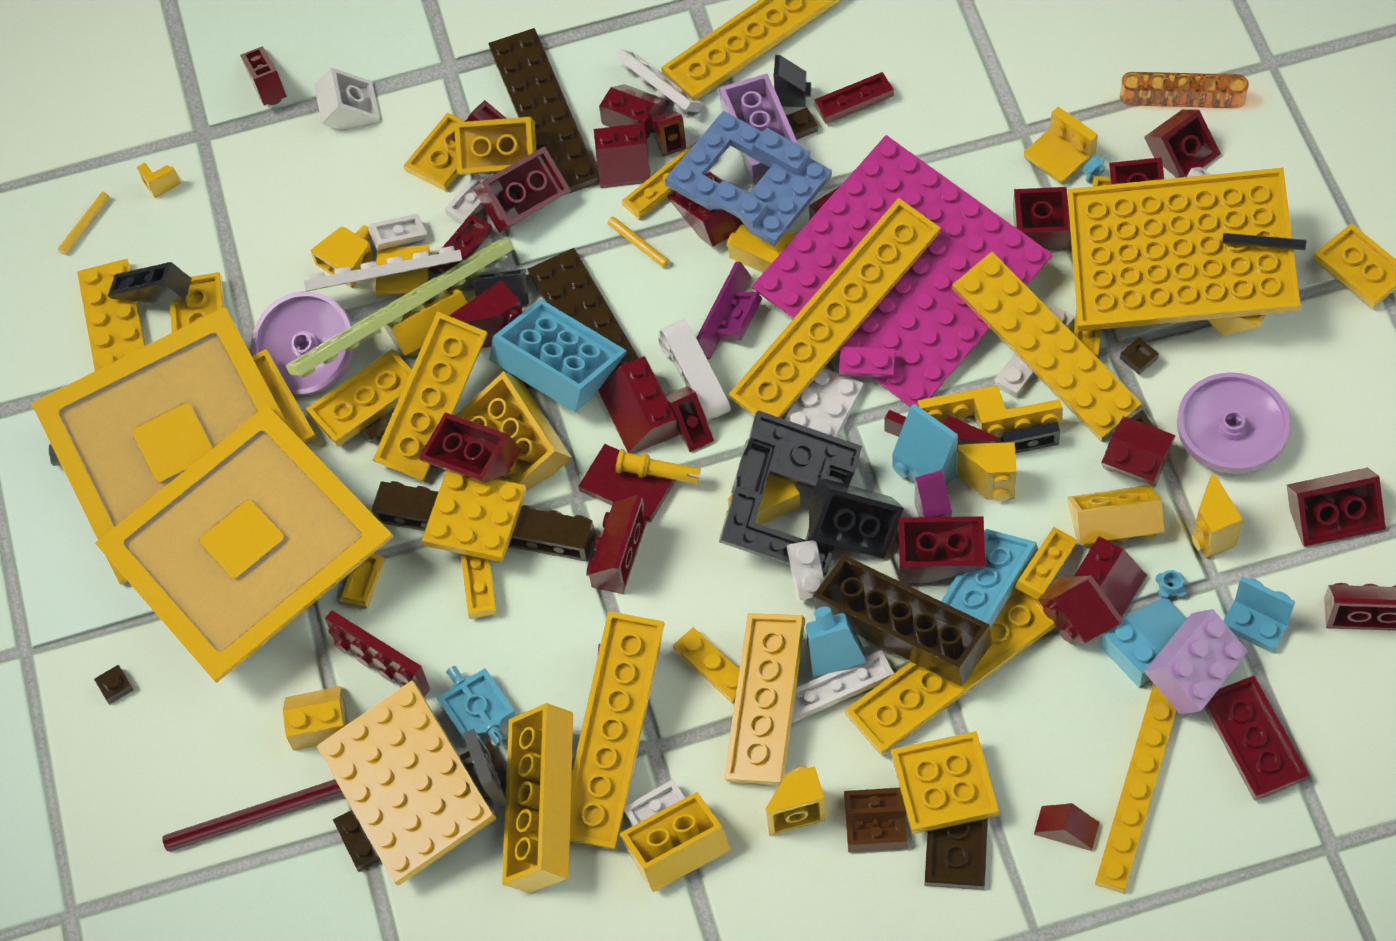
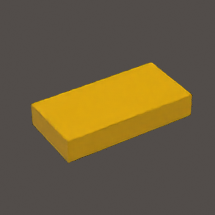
M372 554L349 573L340 597L341 603L368 609L385 562L384 556Z

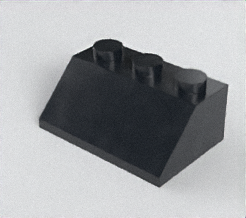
M819 477L809 502V539L885 559L904 507L891 496Z

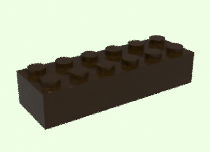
M846 555L841 557L813 595L815 609L826 606L831 609L832 615L846 614L857 635L960 686H963L992 644L990 624Z

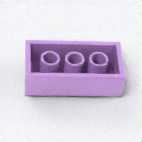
M768 73L719 87L722 110L762 132L768 128L798 144ZM740 151L753 184L759 182L770 167Z

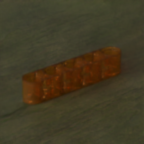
M1133 71L1123 75L1119 97L1124 104L1130 106L1235 109L1245 104L1249 82L1246 77L1239 74Z

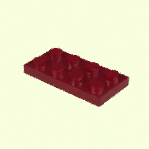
M331 610L325 620L329 627L328 632L333 637V644L343 653L351 652L365 667L371 665L378 669V673L388 681L393 679L400 683V687L413 681L424 697L428 694L430 687L421 665L335 611Z
M1253 675L1218 689L1204 709L1254 801L1308 780L1309 773L1256 677Z

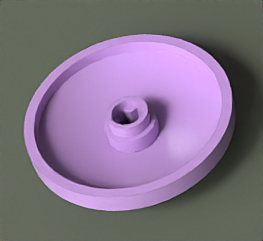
M312 291L293 292L274 301L261 314L252 334L251 354L253 356L267 349L293 396L306 397L316 395L331 388L343 377L352 362L355 348L339 352L337 354L338 358L330 363L317 365L315 367L316 371L306 377L290 375L285 365L353 326L347 312L328 296Z
M1226 372L1208 376L1195 383L1186 392L1178 410L1177 431L1184 448L1202 465L1223 473L1242 474L1253 472L1269 465L1281 454L1290 432V415L1283 398L1268 383L1248 374Z

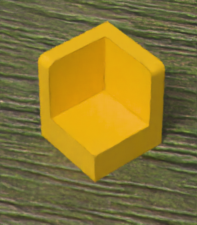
M146 163L136 167L143 183L154 198L181 184L173 166L165 165L155 172H152Z

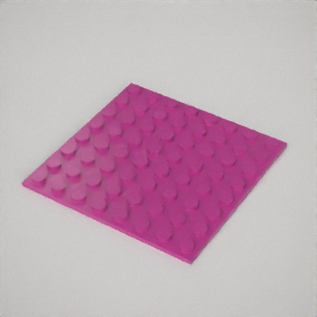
M885 135L751 287L794 319L898 198L941 228L939 235L843 345L844 347L895 349L894 378H870L911 407L913 404L918 406V400L931 398L990 330V327L952 290V285L989 253L993 252L1027 286L1051 259L1053 254L888 135Z

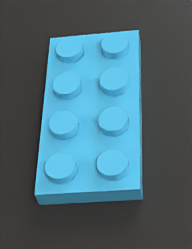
M986 529L984 531L986 568L956 576L941 601L990 624L991 628L1015 589L1018 579L1038 551L1037 542Z

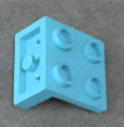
M1242 576L1235 600L1223 621L1234 635L1274 653L1288 628L1295 601L1284 592L1271 590L1256 579Z

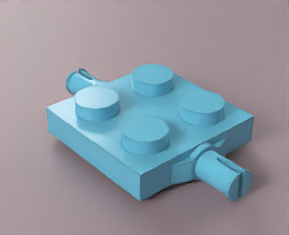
M451 666L452 670L448 668L446 673L454 684L447 692L437 697V701L464 742L466 743L463 733L474 728L480 738L489 735L496 747H500L501 743L505 744L507 739L498 728L516 716V713L489 672L484 668L472 676L463 677L457 666Z

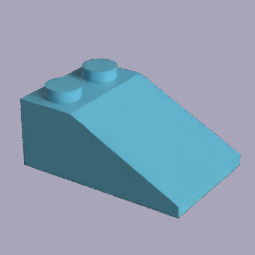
M913 404L910 407L892 453V467L900 477H907L915 483V477L942 470L947 486L956 476L958 434Z
M1168 598L1159 599L1123 617L1124 621L1121 624L1103 633L1101 648L1138 688L1150 681V678L1144 671L1187 620Z

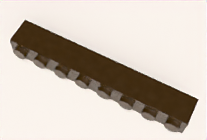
M381 481L371 510L373 515L382 524L425 531L438 491L430 490L424 486H405L397 481H391L390 483ZM523 505L508 547L587 562L595 536L593 520L582 515H563L555 510L547 512L536 510L532 506Z

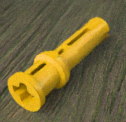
M620 449L616 463V473H621L622 471L638 474L640 478L652 475L698 485L700 477L696 476H699L701 473V468L654 460L650 459V456L646 453L636 455L626 453L625 449Z

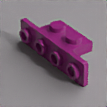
M741 262L734 263L696 337L707 359H711L720 339L742 340L763 299L758 292L745 291L751 280V275Z

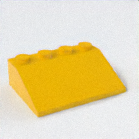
M504 371L455 415L509 434L522 449L510 472L496 478L498 480L526 485V489H529L553 476L572 458L522 380Z

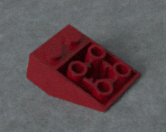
M708 172L705 175L719 184L723 181L712 172ZM676 191L667 196L668 200L700 239L711 247L728 239L733 232L736 233L740 225H744L740 218L724 209L708 210Z

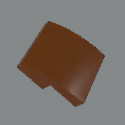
M900 788L844 791L848 852L908 849L905 807Z

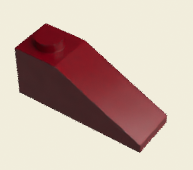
M263 46L240 54L263 106L267 104L275 105L287 97L279 74Z

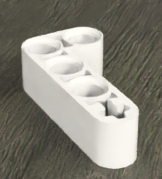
M684 318L660 329L658 341L663 353L667 358H672L685 386L690 387L696 392L707 422L731 411L728 399L687 320Z

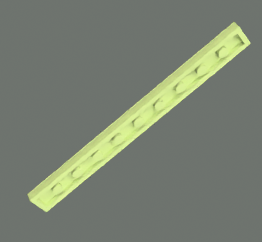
M497 240L286 364L285 366L289 374L306 377L314 373L317 365L321 363L327 364L336 360L339 352L356 348L360 345L359 341L361 339L381 333L380 328L387 324L390 326L400 322L403 319L402 315L405 313H413L424 307L423 303L427 300H436L445 295L444 290L464 284L466 282L465 278L469 275H478L487 269L486 265L491 262L495 264L506 259V254L514 249L511 241Z

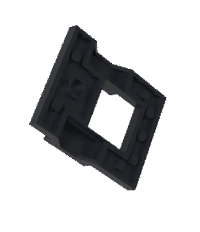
M758 410L754 417L749 438L744 445L731 490V500L718 542L790 566L786 545L810 541L809 528L806 539H802L755 523L768 475L771 474L812 489L815 488L819 477L849 485L854 476L862 446ZM816 542L823 577H825L834 546Z

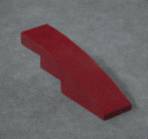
M889 409L884 417V431L899 437L906 417ZM950 415L942 423L958 434L957 452L958 445L998 443V437Z

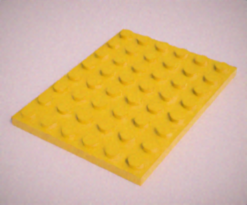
M1284 167L1067 189L1078 331L1300 311L1301 305L1293 249L1222 244L1223 233L1292 238Z

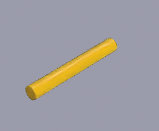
M102 191L57 248L61 254L66 255L109 200L110 196Z
M612 216L608 219L607 224L662 268L669 264L668 258L617 218Z

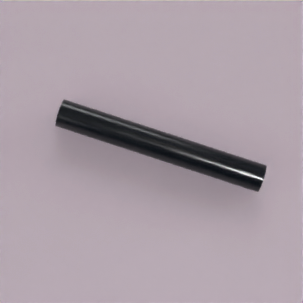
M1223 233L1222 244L1306 251L1307 240Z

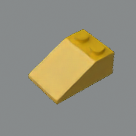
M531 117L454 123L458 175L496 174L537 151L535 121Z

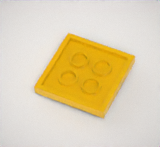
M446 470L422 538L423 546L503 562L527 492L526 485L493 479L483 484Z
M977 731L891 749V757L912 835L999 816V808Z

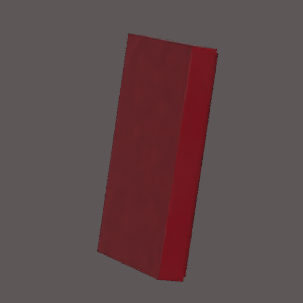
M604 443L578 485L579 491L610 505L613 502L632 496H643L646 519L651 523L676 480L652 475L640 478L638 474L624 471L616 473V463L620 450Z

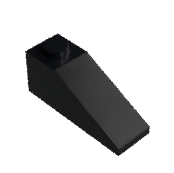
M172 262L115 274L108 297L111 299L157 304L180 302L186 299L192 278Z

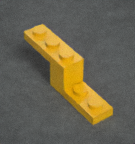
M998 385L918 400V407L940 422H944L948 415L957 419L974 416L979 429L998 438L1004 436L1005 432L1058 422L1059 425H1062L1063 407L1060 399L1006 409Z

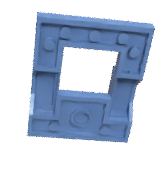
M723 110L665 178V186L708 210L724 209L740 218L751 234L775 247L831 178L832 170L811 159V152L768 128L762 132ZM729 146L770 167L750 193L725 180L719 184L705 176Z

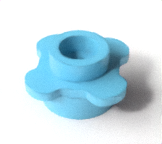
M1095 155L1085 165L1082 172L1088 176L1085 179L1087 182L1092 177L1100 176L1105 171L1104 162L1107 159L1105 156L1100 159Z
M1168 570L1156 575L1155 581L1159 584L1158 595L1160 597L1168 598V596L1174 595L1183 597L1186 594V588L1183 587L1184 576L1180 572Z

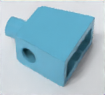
M826 606L816 609L814 612L816 621L806 624L813 677L866 663L862 643L846 614L832 615L831 609Z

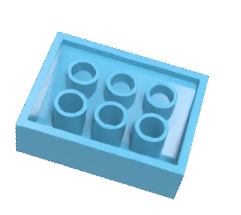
M540 299L493 336L489 360L576 413L593 398L626 355V350Z

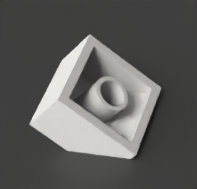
M330 67L314 84L322 124L340 130H347L374 124L380 120L372 81Z

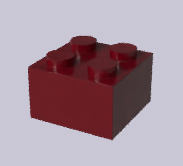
M1067 187L1014 189V227L1045 249H1068L1071 230Z

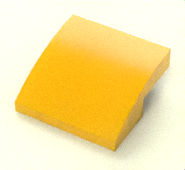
M421 245L381 249L377 251L376 264L377 266L387 264L386 259L402 256L403 261L413 259L412 254L428 251L430 256V246ZM429 268L376 278V295L411 292L430 280Z

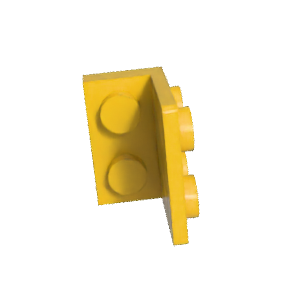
M1058 106L1051 112L1050 128L1024 151V157L1059 183H1064L1096 153L1098 134Z

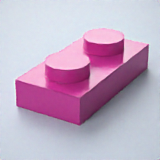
M841 346L840 376L894 378L895 349Z

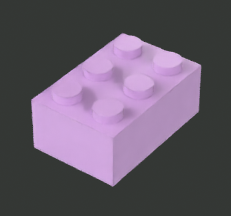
M1214 609L1191 613L1144 672L1179 714L1202 711L1248 653V650Z

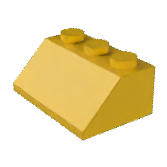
M449 287L444 290L445 295L436 300L429 299L424 302L422 309L413 313H405L402 315L403 319L394 325L389 326L387 324L383 326L398 351L404 356L418 354L437 311L448 316L467 304L462 291Z
M1150 485L1067 496L1075 536L1079 543L1085 546H1093L1098 536L1113 542H1125L1129 540V537L1152 538L1157 533L1165 532L1162 500Z
M698 792L619 833L637 869L653 893L731 850L722 825Z

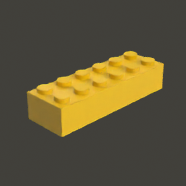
M549 703L542 704L509 719L506 799L508 805L505 806L502 885L527 893L569 878L573 712Z

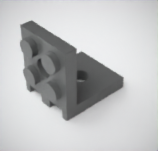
M474 728L464 732L463 736L471 757L462 761L491 810L494 811L508 805L500 785L499 776L494 769L491 754Z

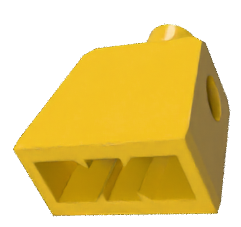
M362 225L356 233L344 226L339 227L310 250L315 265L328 274L334 275V269L350 266L351 271L361 269L360 264L371 262L374 255L369 243L372 239L368 230L369 227ZM357 282L348 283L346 285L350 288H353Z

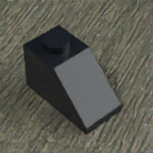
M775 55L774 89L782 107H806V97H811L812 82H807V71L785 57Z

